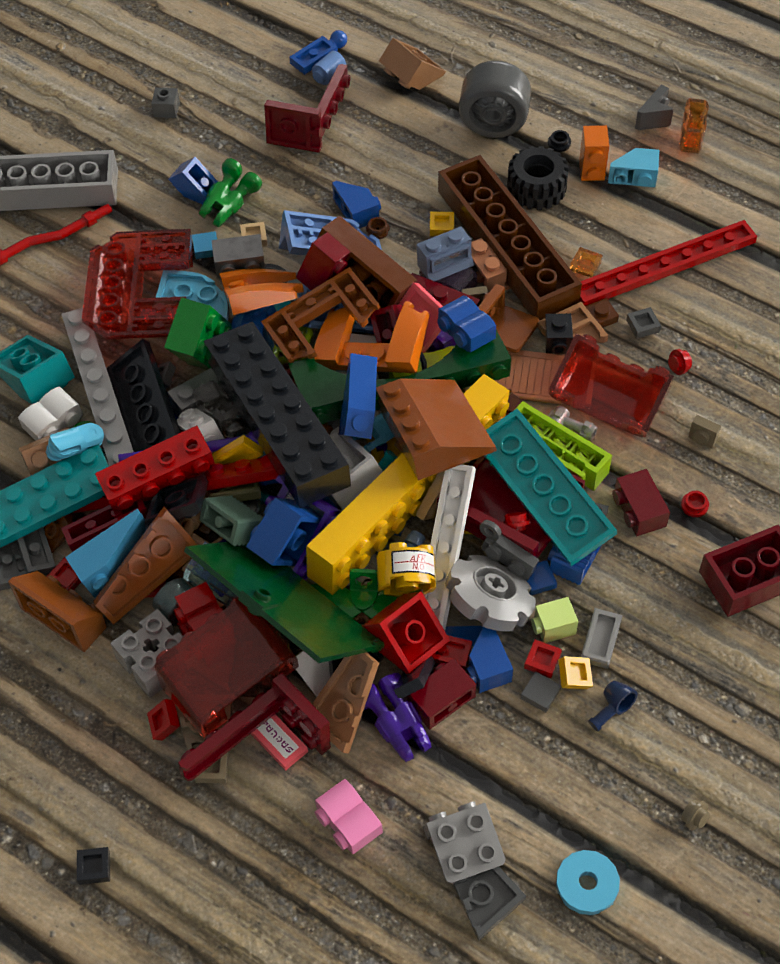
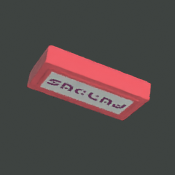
M276 714L251 733L285 771L308 753V747Z

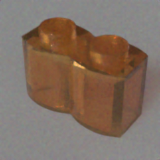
M689 98L685 104L679 141L681 152L698 154L702 149L709 109L706 100Z

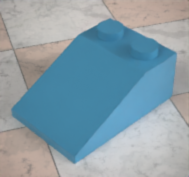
M137 508L65 557L80 581L94 598L97 597L147 530L144 517Z

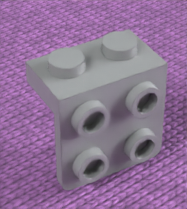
M474 801L458 807L459 812L448 816L446 812L435 814L428 818L429 822L423 828L427 840H432L443 875L448 883L466 879L502 866L505 863V856L486 803L476 805Z

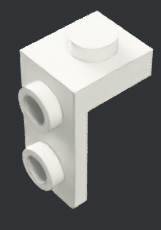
M197 408L183 411L179 415L180 418L177 419L178 426L183 431L197 425L205 441L224 439L214 419Z

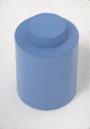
M330 51L312 67L314 80L323 85L329 84L339 64L346 65L343 56L337 51Z

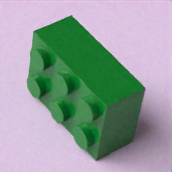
M181 297L164 348L187 364L208 370L211 367L208 364L204 341L232 330V324L210 305Z

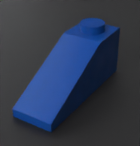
M350 353L338 435L365 439L372 438L376 405L377 357Z

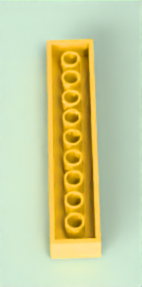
M483 374L464 393V396L486 430L506 416V411L509 408L508 398L510 390ZM402 453L306 546L307 577L332 595L339 588H345L350 582V569H364L369 563L370 557L376 551H382L387 545L388 539L394 533L399 534L411 516H416L437 474L418 481Z

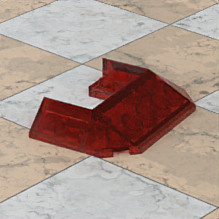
M191 229L116 232L110 236V241L103 246L96 245L90 249L82 322L106 340L168 337L181 297L142 298L144 271L185 270L193 267Z

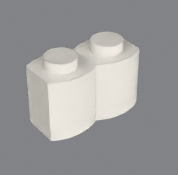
M59 386L46 393L39 402L27 407L18 416L22 428L36 441L64 428L75 426L83 414L79 404Z

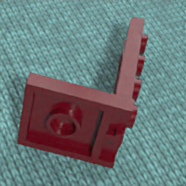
M339 64L317 108L267 99L264 104L266 143L320 153L325 130L330 128L332 116L336 115L338 110V103L343 101L344 90L350 86L351 76L348 75L347 65Z
M280 673L272 680L273 687L266 693L258 694L250 706L243 711L240 710L234 713L226 725L219 730L215 729L210 732L202 744L197 748L189 749L182 755L178 762L181 776L186 781L194 780L278 711L282 714L283 721L290 729L296 728L302 734L301 738L306 746L311 750L315 748L321 755L331 748L330 723Z

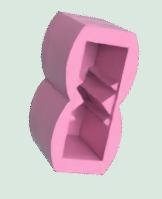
M343 779L315 800L317 810L314 813L324 827L329 825L335 831L333 838L342 850L347 848L352 854H355L383 833L382 824L377 816L346 779Z

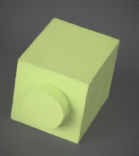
M569 597L535 606L534 618H531V623L535 634H540L542 641L548 643L576 635L578 619Z

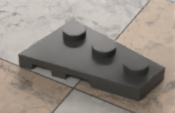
M500 867L453 883L478 941L526 900V895Z

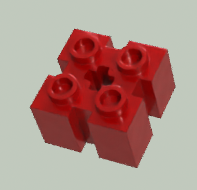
M206 581L174 597L177 608L173 611L179 622L177 623L183 637L189 639L197 661L202 659L208 669L238 653L237 645L233 638L235 637L233 627L223 609L218 605Z

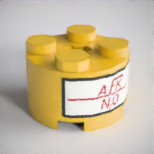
M404 542L389 544V550L378 552V591L384 590V595L395 597L423 589V595L433 592L436 589L433 547L431 545L407 547V544Z

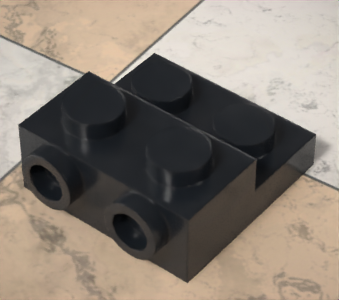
M201 474L184 480L177 485L160 489L152 497L145 518L146 529H148L163 507L170 512L181 526L184 517L192 518L201 512L209 483L205 475Z

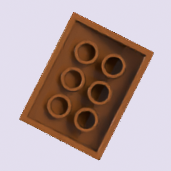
M400 378L376 387L380 411L418 481L497 451L495 444L455 380Z

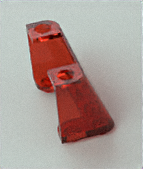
M575 334L549 387V395L563 404L638 437H646L671 389L674 376L670 374L669 370L661 366L649 368L646 373L639 365H628L621 362L620 358L613 354L606 353L605 355L600 353V347L596 344L597 340L594 337L583 334V336Z
M239 597L235 598L229 607L221 613L210 616L205 624L196 631H190L185 634L181 641L171 649L163 650L156 658L155 671L161 688L203 738L228 720L224 709L226 706L270 673L273 680L280 673L286 677L299 667L297 657L272 624L262 616L251 614L247 607L238 600Z

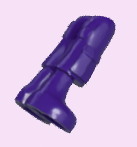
M393 673L381 678L378 682V687L382 694L390 700L395 710H388L375 684H372L364 710L370 708L377 715L375 727L382 735V738L392 745L405 762L414 759V755L406 741L413 738L423 753L432 748L422 725L421 716L414 704L405 701L404 698L399 699L393 691L401 678L399 673Z

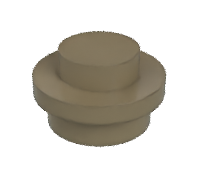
M692 800L688 803L681 817V820L686 823L688 829L702 828L707 823L710 816L708 804L704 801L698 802L697 800Z

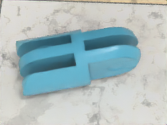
M86 423L51 434L46 449L47 457L52 461H58L81 454L88 447L98 444L101 446L104 439V431L97 424Z

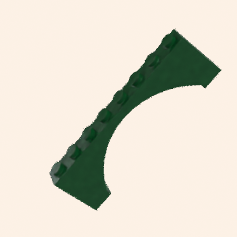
M496 330V339L472 352H468L456 345L449 354L431 367L408 376L376 379V387L403 378L455 380L460 389L472 386L483 374L493 380L510 377L511 356ZM314 358L288 363L290 378L321 424L341 419L347 375L315 362ZM377 394L375 411L380 409Z

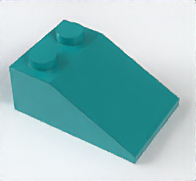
M26 335L0 351V377L20 398L30 404L39 402L46 393L56 387L64 388L70 380L75 378L63 351L30 335Z

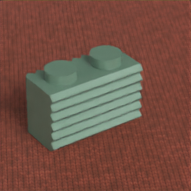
M232 495L205 498L199 520L235 547L236 545L240 546L242 544L244 546L248 544L251 531L260 524L263 517H260V514L257 515V512L250 510V507L243 505V502L240 503Z

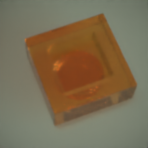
M580 247L570 264V269L575 273L591 278L597 272L603 255Z

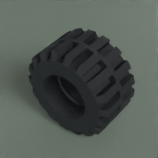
M532 146L528 147L527 150H520L519 154L515 153L508 167L507 187L521 207L527 206V209L531 210L532 208L542 210L544 207L549 209L552 208V204L557 205L560 203V200H563L567 189L569 166L567 165V160L561 157L562 154L553 152L554 149L551 148L545 149L544 146H539V148Z

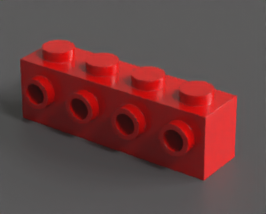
M196 425L95 473L113 512L129 508L135 501L144 497H152L160 489L169 485H177L194 473H202L215 464L209 446Z

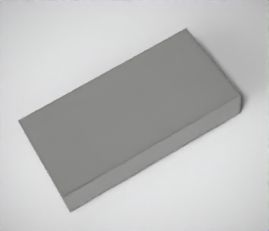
M594 608L581 654L582 658H589L591 665L605 669L609 668L623 615Z

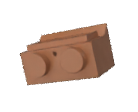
M482 238L472 241V258L479 270L476 272V281L479 283L484 282L488 292L492 290L495 284L504 286L505 291L510 289L506 283L507 269L489 244Z

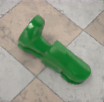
M227 158L222 163L223 180L212 185L207 192L206 200L199 210V215L205 219L214 207L220 212L212 225L218 228L230 216L238 212L244 204L243 197L245 195L259 191L262 186V180L257 174L247 172L240 180L236 190L230 191L229 189L242 175V166L232 158Z

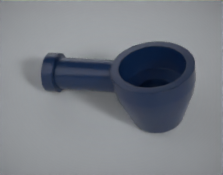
M618 681L610 682L603 692L608 705L594 718L591 717L588 720L592 728L599 732L602 726L616 713L620 715L629 710L637 699L638 693L636 690Z

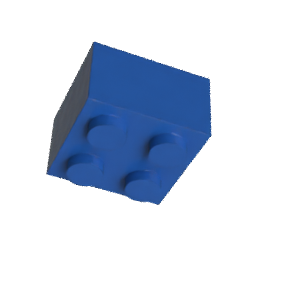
M275 498L266 506L264 510L265 515L260 524L251 531L250 541L246 547L272 566H295L320 523L322 516L308 506L299 508L295 500Z

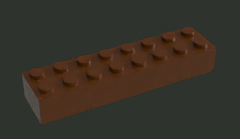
M481 155L438 171L439 194L474 240L482 238L489 244L507 269L506 283L530 315L538 317L540 321L545 319V314H556L580 302L582 283Z

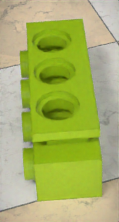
M524 401L518 405V410L567 470L585 480V486L594 491L609 474L612 455Z

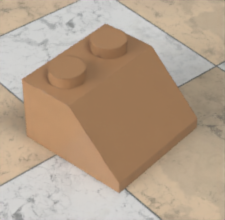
M392 38L379 59V62L385 66L384 71L393 77L397 76L399 78L398 82L407 89L413 87L420 90L446 73L444 69L418 48L395 38Z

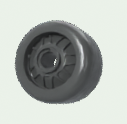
M486 61L476 65L466 74L462 84L459 100V113L462 121L473 132L489 138H502L516 133L522 128L528 118L531 100L530 82L521 69L504 61Z

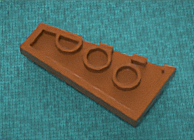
M163 507L93 601L95 606L113 625L191 559L184 550L186 546H194L197 543L165 507Z

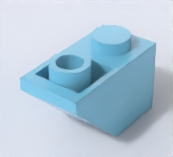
M635 148L611 162L608 183L656 187L660 150Z

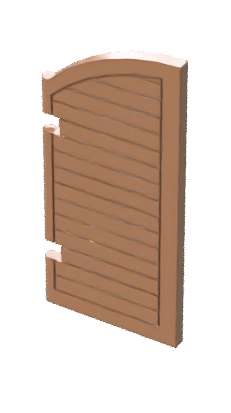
M520 350L518 353L508 351L511 356L510 377L494 380L521 400L561 405L562 399H570L569 406L591 408L596 359Z

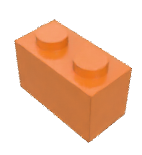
M607 125L583 126L579 157L581 181L605 180L609 153Z

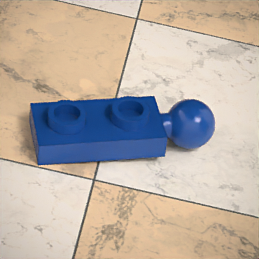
M336 30L331 34L330 40L321 36L289 57L290 64L304 75L307 74L330 51L338 52V48H343L347 44V35L341 30Z

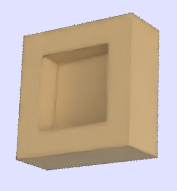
M264 222L240 225L242 236L260 234L262 247L268 246Z

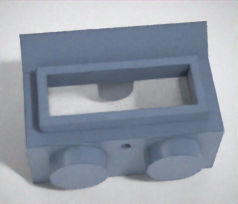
M461 226L416 244L417 265L426 278L432 281L440 280L475 265L472 258L471 238Z

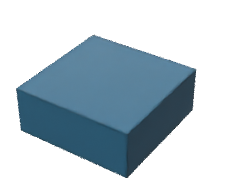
M216 231L192 235L195 258L213 257L211 240H217Z

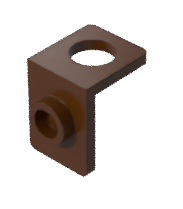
M72 512L43 527L51 553L65 541L61 528L73 523L72 518L79 520L85 517L84 514Z

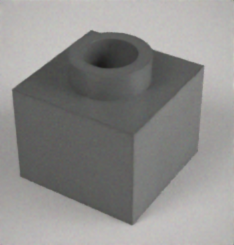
M155 87L151 103L154 117L177 118L180 105L177 88Z

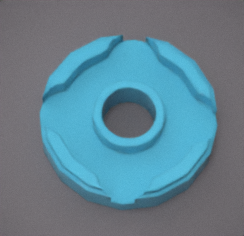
M582 850L570 854L562 861L557 871L556 888L558 894L569 909L579 914L595 915L608 909L613 905L619 892L620 877L616 866L608 857L596 851ZM582 876H591L595 879L597 885L594 889L586 890L581 887L579 879Z

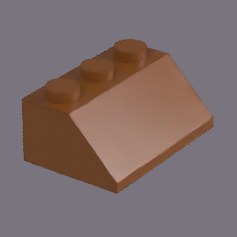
M39 571L12 577L8 581L20 608L83 652L107 628L103 618L104 614L95 604H86L77 592L72 589L67 591L51 575L46 577Z

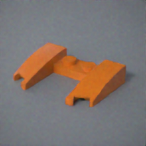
M251 268L219 273L233 315L297 299V293L304 292L302 283H283L297 279L295 278L296 272Z
M405 301L390 343L349 342L355 319L345 307L338 310L330 309L314 346V351L317 354V357L314 358L315 362L331 370L347 371L349 355L353 353L377 357V372L417 373L430 315L426 310L422 313L414 310L413 303Z

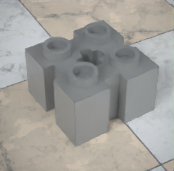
M158 609L139 622L141 629L133 634L129 629L110 643L118 662L129 674L133 672L136 683L149 698L169 685L167 677L172 673L179 677L197 664L191 645L179 632L174 635L172 624Z

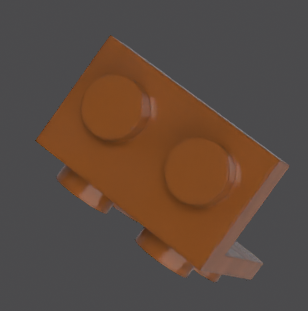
M495 284L492 290L484 295L482 303L478 306L479 310L488 314L495 322L496 330L507 351L518 353L538 327V317L505 306L504 286Z

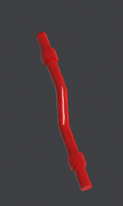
M107 203L93 212L91 210L81 215L82 218L60 230L29 236L4 250L0 249V266L7 263L9 258L30 246L62 240L86 226L91 227L95 225L98 219L111 213L112 208Z

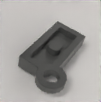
M484 520L480 525V530L487 538L483 542L481 550L492 560L499 561L506 567H509V570L516 576H522L528 581L534 573L539 559L503 536L497 524L490 520Z

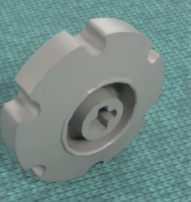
M469 555L466 561L458 559L453 564L446 578L445 586L452 591L449 599L465 617L470 620L476 619L480 621L482 626L488 629L513 631L516 625L523 627L536 606L535 598L529 594L531 590L529 583L522 576L513 574L509 567H505L499 561L492 560L487 556Z

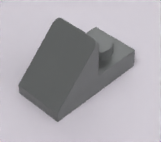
M661 84L638 110L635 129L645 130L671 125L673 109L668 106L670 101L668 98V87Z

